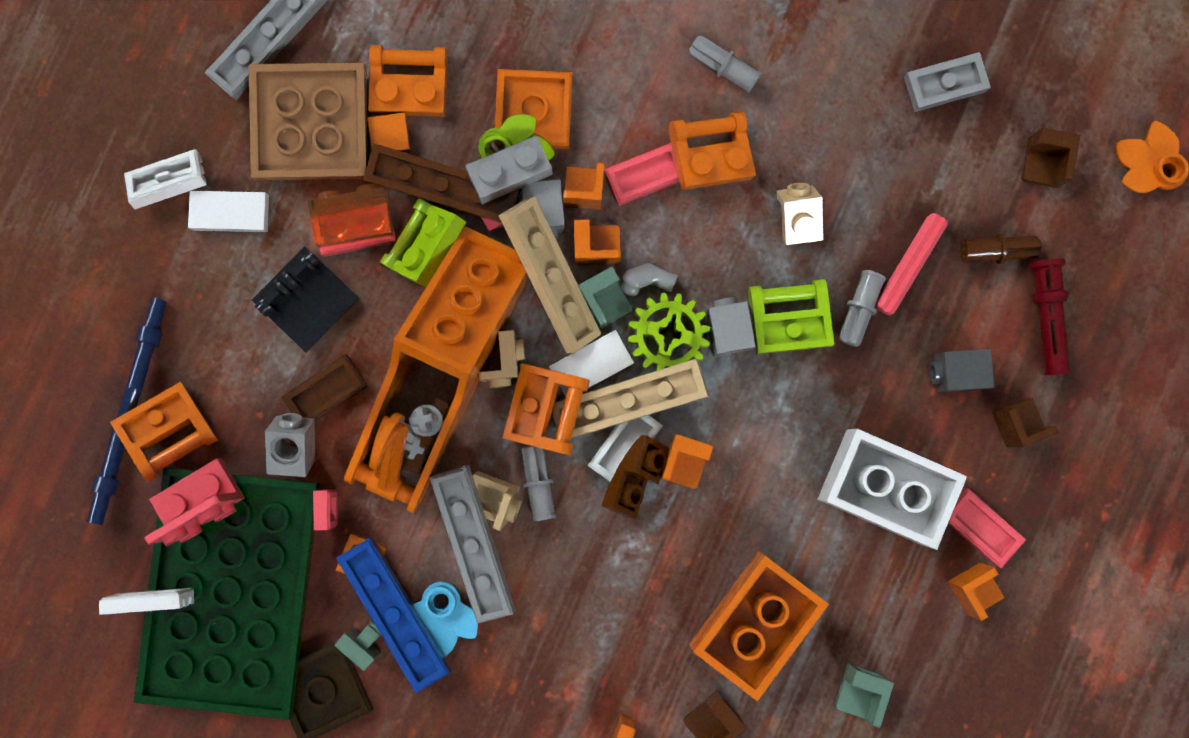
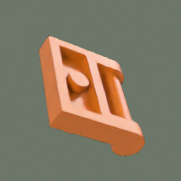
M383 45L370 46L368 111L371 115H389L405 112L406 116L445 117L448 66L446 47H434V51L384 49ZM385 64L434 66V75L384 74Z
M743 111L731 112L729 117L685 123L683 119L670 121L669 136L681 191L746 181L756 176L747 136V118ZM730 132L732 142L688 148L687 138Z
M522 363L502 438L571 456L574 444H570L582 394L583 391H588L590 380ZM561 385L568 387L556 437L551 439L546 437L558 387Z
M182 382L175 384L110 422L147 482L158 477V471L204 444L210 446L218 441ZM193 423L197 431L148 459L144 452L145 450Z

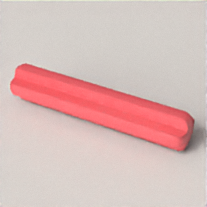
M935 213L927 216L877 299L875 308L889 316L896 312L946 229L948 221Z

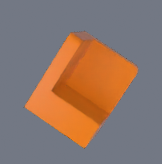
M597 162L596 169L567 167L565 190H563L564 207L601 210L605 163Z
M574 220L575 264L621 263L620 227L618 225L590 226V220Z
M674 434L661 479L696 489L705 461L710 459L713 446Z
M978 563L947 581L966 615L979 621L988 618L985 609L1005 598L993 579L999 575L995 567Z

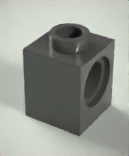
M991 349L950 351L933 355V361L929 366V376L931 383L936 385V393L994 388Z

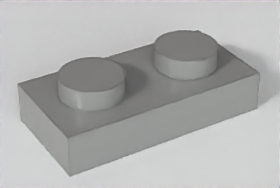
M980 52L910 71L904 76L914 112L982 94L991 88Z
M537 136L465 165L481 204L553 175L552 167Z

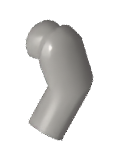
M645 263L628 269L623 274L621 290L626 295L636 296L641 288L652 284L671 293L678 275L654 264Z

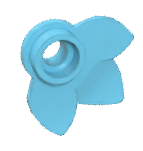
M439 581L431 584L424 591L422 600L413 604L444 658L453 650L458 636L468 639L476 638L478 624L473 610L461 602L459 591L451 583ZM436 595H446L449 600L448 606L439 607L435 602Z

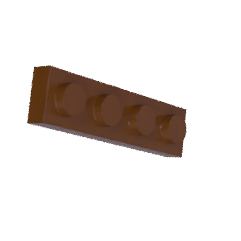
M375 143L363 178L368 183L498 223H502L498 215L517 205L521 189H517L481 204L467 171Z

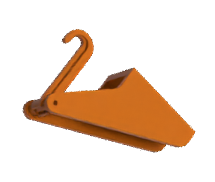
M464 226L394 338L389 369L345 473V482L353 484L355 480L366 485L365 489L393 503L397 499L407 504V511L412 514L417 511L431 483L429 477L436 473L477 387L479 372H484L498 343V332L504 330L528 279V274L515 249ZM415 358L459 379L455 397L416 487L406 483V477L400 475L408 434V426L404 424L405 417L398 412H395L391 417L387 416ZM371 451L370 462L368 465L365 463V461Z

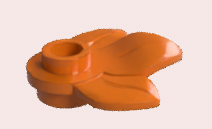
M1153 121L1149 126L1145 140L1125 139L1116 143L1117 159L1123 167L1129 170L1123 176L1121 183L1135 193H1148L1156 188L1172 190L1185 182L1189 172V164L1179 154L1178 137L1163 123ZM1162 166L1169 169V178L1164 174Z

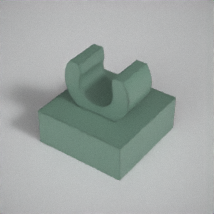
M372 621L361 633L352 627L342 635L334 646L360 669L365 671L381 653L373 645L381 634Z

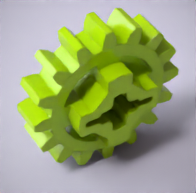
M661 293L660 303L656 304L649 297L646 299L648 310L636 308L634 313L640 320L639 322L630 321L628 328L636 331V335L628 337L627 341L638 346L632 353L633 358L642 355L645 357L642 368L646 369L651 364L656 365V371L690 361L691 358L698 359L699 362L702 361L704 357L698 349L710 346V342L703 339L702 335L708 333L711 327L707 325L701 326L700 321L706 313L703 311L695 314L692 311L696 303L694 300H691L687 305L681 304L682 294L678 293L673 301H668L666 293ZM668 310L666 318L659 322L647 321L653 314ZM682 314L690 321L694 333L686 330L681 322ZM671 319H673V333L678 335L679 339H673L665 352L664 336L659 334V331H664L670 324ZM643 336L652 339L657 347L656 356L646 347ZM679 347L691 348L683 357L670 360L672 351Z

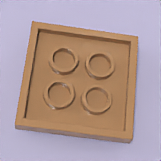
M249 64L251 178L254 181L363 179L368 165L365 64Z

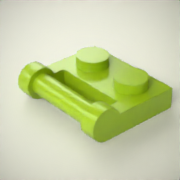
M418 198L412 207L415 210L390 253H385L379 263L426 288L465 226L466 221L456 214Z
M825 279L813 280L812 284L768 289H762L761 286H751L748 288L756 355L834 346L828 287ZM813 299L815 302V309L765 314L764 304Z

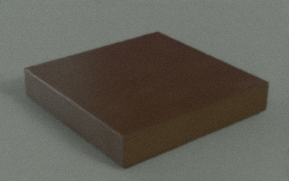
M337 641L299 659L294 710L292 717L289 719L297 738H316L372 712L374 709L354 663L334 646Z

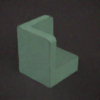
M613 267L578 285L600 329L632 312V306L619 285L620 279Z
M847 663L835 707L840 711L864 718L870 725L880 728L894 682L885 675Z

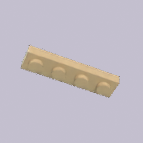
M534 196L525 199L498 216L566 354L576 353L600 336L601 332Z
M699 360L687 361L582 394L571 439L709 397ZM565 400L555 402L552 414L557 429Z

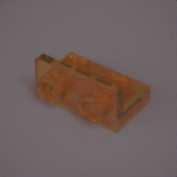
M377 184L361 185L356 188V192L341 194V191L336 190L325 191L318 194L319 198L308 200L314 244L318 248L394 235L389 203H391L390 195L384 187L379 188Z

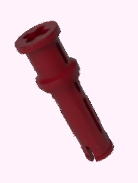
M1064 258L1029 263V269H1032L1034 272L1035 293L1032 294V301H1034V304H1039L1045 376L1071 373L1068 362L1067 333L1063 302L1067 301V297H1069L1068 291L1064 290L1062 266L1066 265ZM1047 271L1050 272L1051 288H1047ZM1049 303H1053V314H1050ZM1051 321L1055 322L1058 351L1056 355L1053 352Z

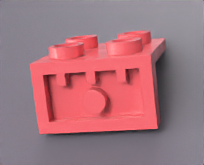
M216 458L149 499L164 526L144 537L148 545L163 542L165 546H169L177 541L183 543L203 531L200 525L212 520L218 522L237 511L234 505L245 499L224 460Z

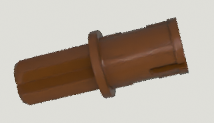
M997 234L995 238L963 239L960 253L964 264L984 261H996L997 264H1004L1006 260L1037 258L1041 254L1042 245L1041 240L1037 236L1005 237L1003 234Z

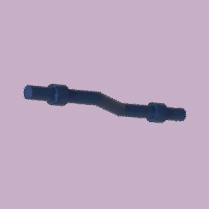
M151 298L144 326H139L135 339L138 342V347L117 418L138 405L154 347H159L163 334L159 329L167 302L164 300ZM114 428L100 476H95L91 491H95L86 521L88 523L103 525L111 495L115 496L119 480H116L125 447Z

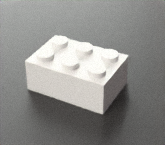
M847 429L817 500L922 546L937 550L967 476L862 430Z

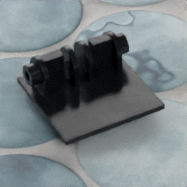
M304 246L252 301L256 304L255 308L265 317L268 316L307 353L353 306L359 297Z

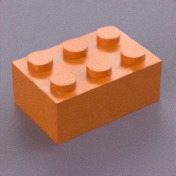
M758 551L689 645L697 656L758 702L829 604Z

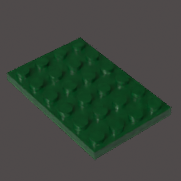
M165 467L163 469L160 492L196 470ZM232 474L245 499L234 505L237 509L236 512L218 522L212 520L200 525L203 531L183 543L177 541L169 546H165L163 542L153 545L148 591L191 588V590L194 589V604H189L180 609L145 611L133 703L289 720L294 710L315 534L313 491L320 490V483ZM158 514L155 530L164 526Z

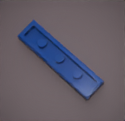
M373 537L366 539L336 558L415 693L449 674L451 668Z

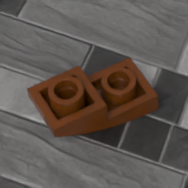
M641 435L619 464L601 506L624 517L636 519L640 504L643 501L647 482L659 484L666 465L669 447L649 436Z

